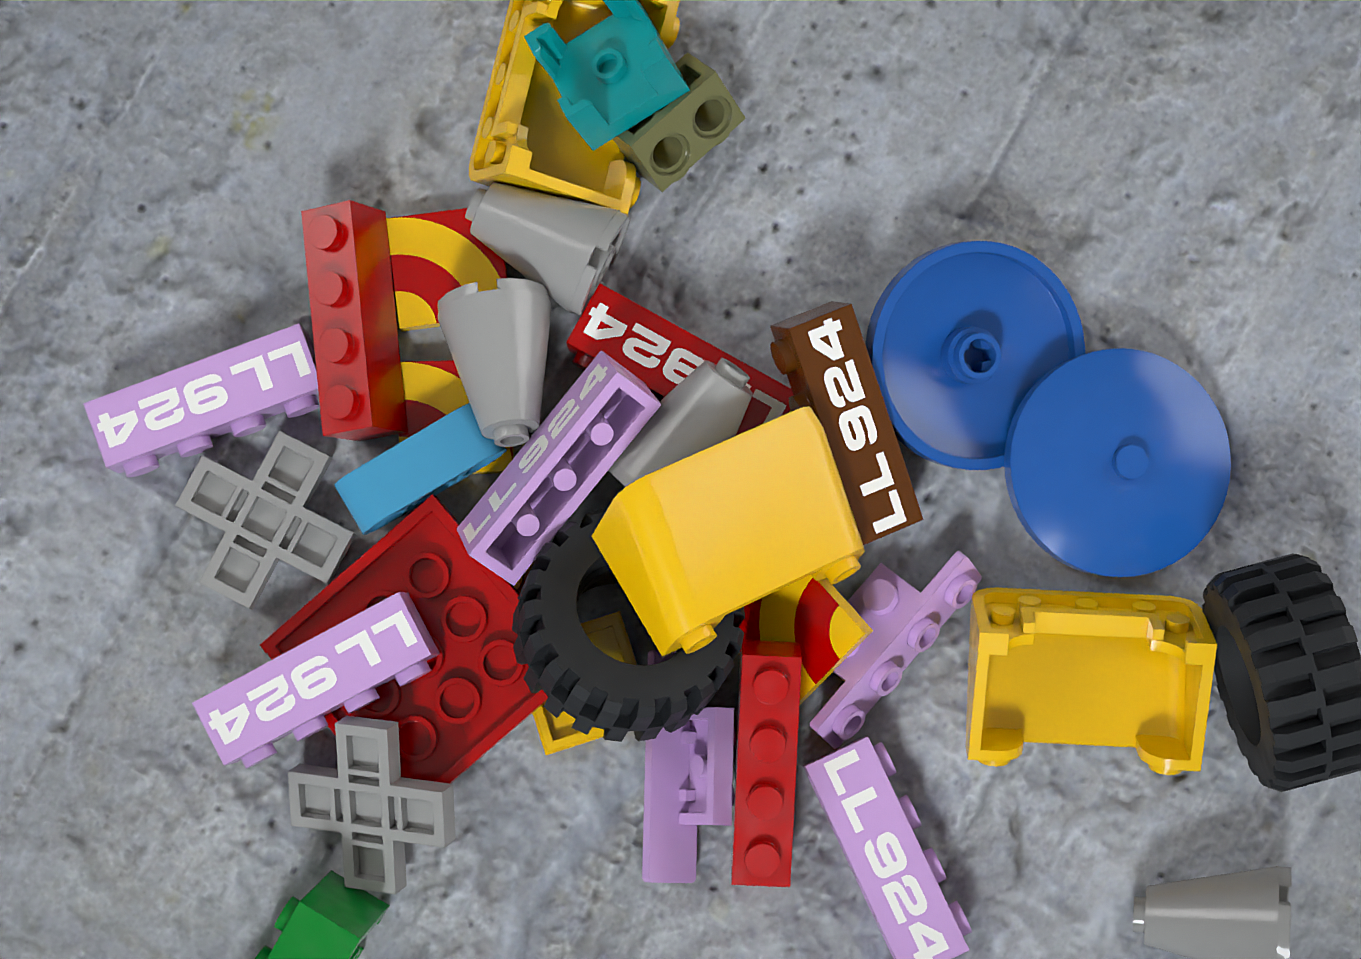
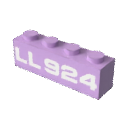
M298 323L83 403L106 468L117 473L125 472L127 477L143 475L157 469L160 466L157 459L176 452H179L180 457L193 456L212 448L211 439L229 432H232L235 438L247 436L264 429L267 426L264 419L286 412L288 418H292L319 408L315 351L308 332Z
M601 350L458 526L457 532L468 555L514 586L534 562L545 543H549L557 531L561 529L661 406L647 385Z
M398 592L192 702L223 765L237 763L242 760L245 768L248 769L278 753L273 743L293 733L296 740L300 741L327 727L328 723L324 716L336 709L345 706L348 714L376 701L380 698L376 688L396 678L399 686H403L431 671L427 661L440 653L409 593Z
M864 736L802 765L893 959H953L969 951L963 936L972 933L970 925L958 901L947 904L938 883L946 880V875L932 847L922 851L913 830L921 827V822L909 797L904 795L897 798L888 777L896 774V770L883 743L880 742L873 746L869 737Z

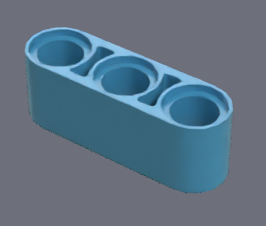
M468 403L351 471L338 480L334 486L362 534L367 535L421 505L432 494L438 495L502 456L507 449L495 445L493 439L482 436L471 405Z

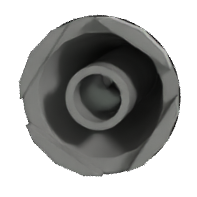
M497 182L492 183L488 190L478 188L465 214V218L472 221L470 233L528 280L544 285L547 288L549 297L569 313H574L580 317L599 283L604 285V282L601 280L609 264H614L630 224L629 216L620 212V210Z
M516 278L496 279L498 289L481 292L478 291L477 282L465 284L446 293L438 301V321L482 436L493 439L495 445L502 447L524 444L529 440V435L534 433L540 425L552 308L547 288L531 280Z
M721 358L717 365L705 360L659 401L661 406L608 471L624 486H628L647 474L736 436L753 395L751 390L745 386L750 377L735 364L724 358Z
M1274 866L1148 885L1146 897H1134L1133 932L1144 933L1145 945L1190 959H1289L1291 904L1288 900L1289 887H1292L1291 867Z

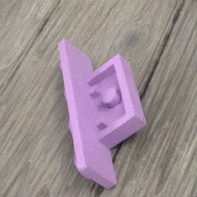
M957 551L921 593L880 563L847 601L872 628L873 632L833 671L845 682L810 722V727L834 749L838 748L844 740L853 737L860 730L865 721L866 714L882 696L891 693L897 687L902 678V672L919 652H924L932 646L939 635L942 625L956 609L964 607L972 599V595L975 593L982 576L967 556Z
M658 649L650 650L648 652V665L664 662L672 658L676 651L662 657ZM705 707L699 715L693 714L685 726L672 733L666 731L663 727L655 739L646 740L642 879L644 882H695L697 825L732 826V806L735 798L732 785L733 749L736 741L734 708Z

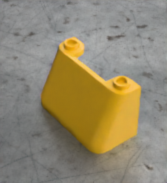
M510 0L470 157L469 178L471 181L489 187L494 182L612 208L628 214L629 209L637 201L641 188V181L636 176L634 164L624 161V154L613 139L594 151L566 118L557 101L562 97L557 86L535 58L524 37L542 24L550 23L566 44L613 14L603 0ZM639 0L666 48L669 49L674 44L680 28V20L676 17L680 0Z
M809 406L796 409L637 479L615 496L592 534L593 540L662 657L680 648H683L686 654L703 648L717 637L713 628L721 622L725 615L809 575H812L816 581L827 578L831 585L845 580L861 568L858 560L865 552L826 433Z
M1000 587L977 590L972 595L970 613L965 741L967 759L977 760L988 766H1004L1009 764L1010 760L1017 759L1022 755L1024 742L1135 747L1140 759L1147 763L1148 767L1156 773L1176 775L1182 771H1201L1217 649L1216 640L1202 612V608L1191 600L1164 595Z

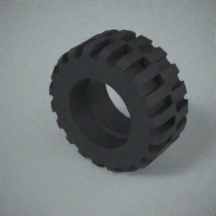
M600 509L585 514L580 526L576 522L571 521L557 531L553 542L545 543L536 556L518 596L519 602L513 614L512 631L518 635L513 649L517 663L521 665L528 664L529 666L523 679L531 692L537 693L543 690L546 693L548 699L543 707L556 718L563 711L575 718L576 720L571 728L588 735L592 726L604 729L603 738L610 741L622 742L628 731H634L635 739L638 742L655 739L663 727L666 731L672 733L685 726L693 714L699 715L723 684L735 665L733 660L742 647L745 633L739 626L745 619V608L742 607L725 615L721 622L713 628L717 637L703 648L690 654H686L683 648H680L672 658L664 662L652 665H633L615 660L603 653L591 642L584 632L577 613V602L584 592L602 585H620L592 538V534L606 512Z
M1294 553L1215 575L1203 591L1205 603L1202 605V612L1217 643L1214 673L1218 684L1216 686L1219 696L1225 706L1226 717L1231 730L1236 735L1239 749L1242 755L1246 756L1252 773L1258 776L1259 782L1263 786L1284 792L1361 771V655L1353 625H1350L1346 608L1340 596L1336 595L1329 576L1322 573L1321 566L1316 561Z

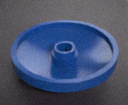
M992 241L951 243L932 249L911 261L891 280L880 296L870 318L865 341L896 438L908 449L924 459L943 466L965 470H990L1004 467L1005 444L1014 414L1027 392L1051 369L1073 357L1085 354V340L1081 319L1069 292L1061 280L1051 269L1031 254L1017 247Z
M1117 348L1089 352L1073 357L1048 371L1034 384L1019 404L1012 419L1005 444L1004 471L1007 491L1019 521L1031 538L1046 553L1061 563L1085 573L1099 576L1133 577L1161 570L1177 562L1192 551L1208 534L1222 510L1230 481L1231 455L1228 435L1222 417L1210 395L1193 376L1177 364L1156 354L1136 349Z

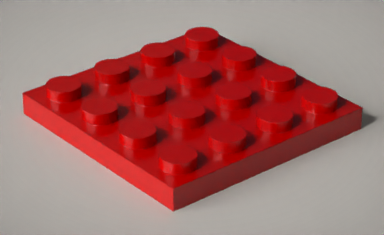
M432 494L259 646L273 660L398 592L409 593L440 653L427 661L431 671L403 686H399L396 678L376 688L380 698L350 714H348L345 706H342L324 717L329 729L335 736V723L345 716L398 722L401 777L452 784L547 701L548 696L543 690L537 693L531 692L523 679L529 666L528 664L521 665L516 661L513 645L518 635L512 631L513 614L518 605L520 593L512 584L468 555L457 532L460 523L439 498Z

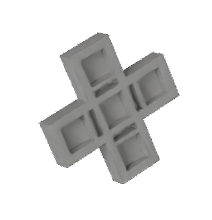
M278 431L253 481L202 455L175 505L225 531L198 583L252 610L279 560L330 584L356 536L355 533L306 509L332 458L281 431Z
M345 716L335 723L338 769L298 764L288 771L291 826L342 833L345 887L396 895L407 886L405 842L445 848L456 839L453 784L401 777L398 722Z

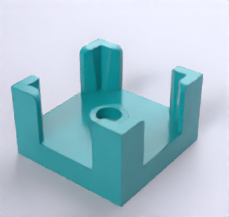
M603 0L613 14L566 44L550 23H544L524 36L533 55L557 86L562 96L557 101L566 118L593 151L690 91L639 0Z

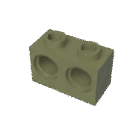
M688 52L675 64L690 91L613 138L628 162L634 164L636 172L661 192L666 190L672 183L683 178L690 167L714 146L722 143L729 136L730 132L746 119L716 71Z

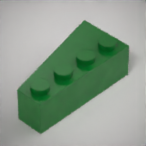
M331 870L301 900L294 896L291 897L275 922L274 927L282 933L273 949L265 945L255 959H358L364 950L359 943L376 924L380 923L390 905L365 890L345 887L344 877Z

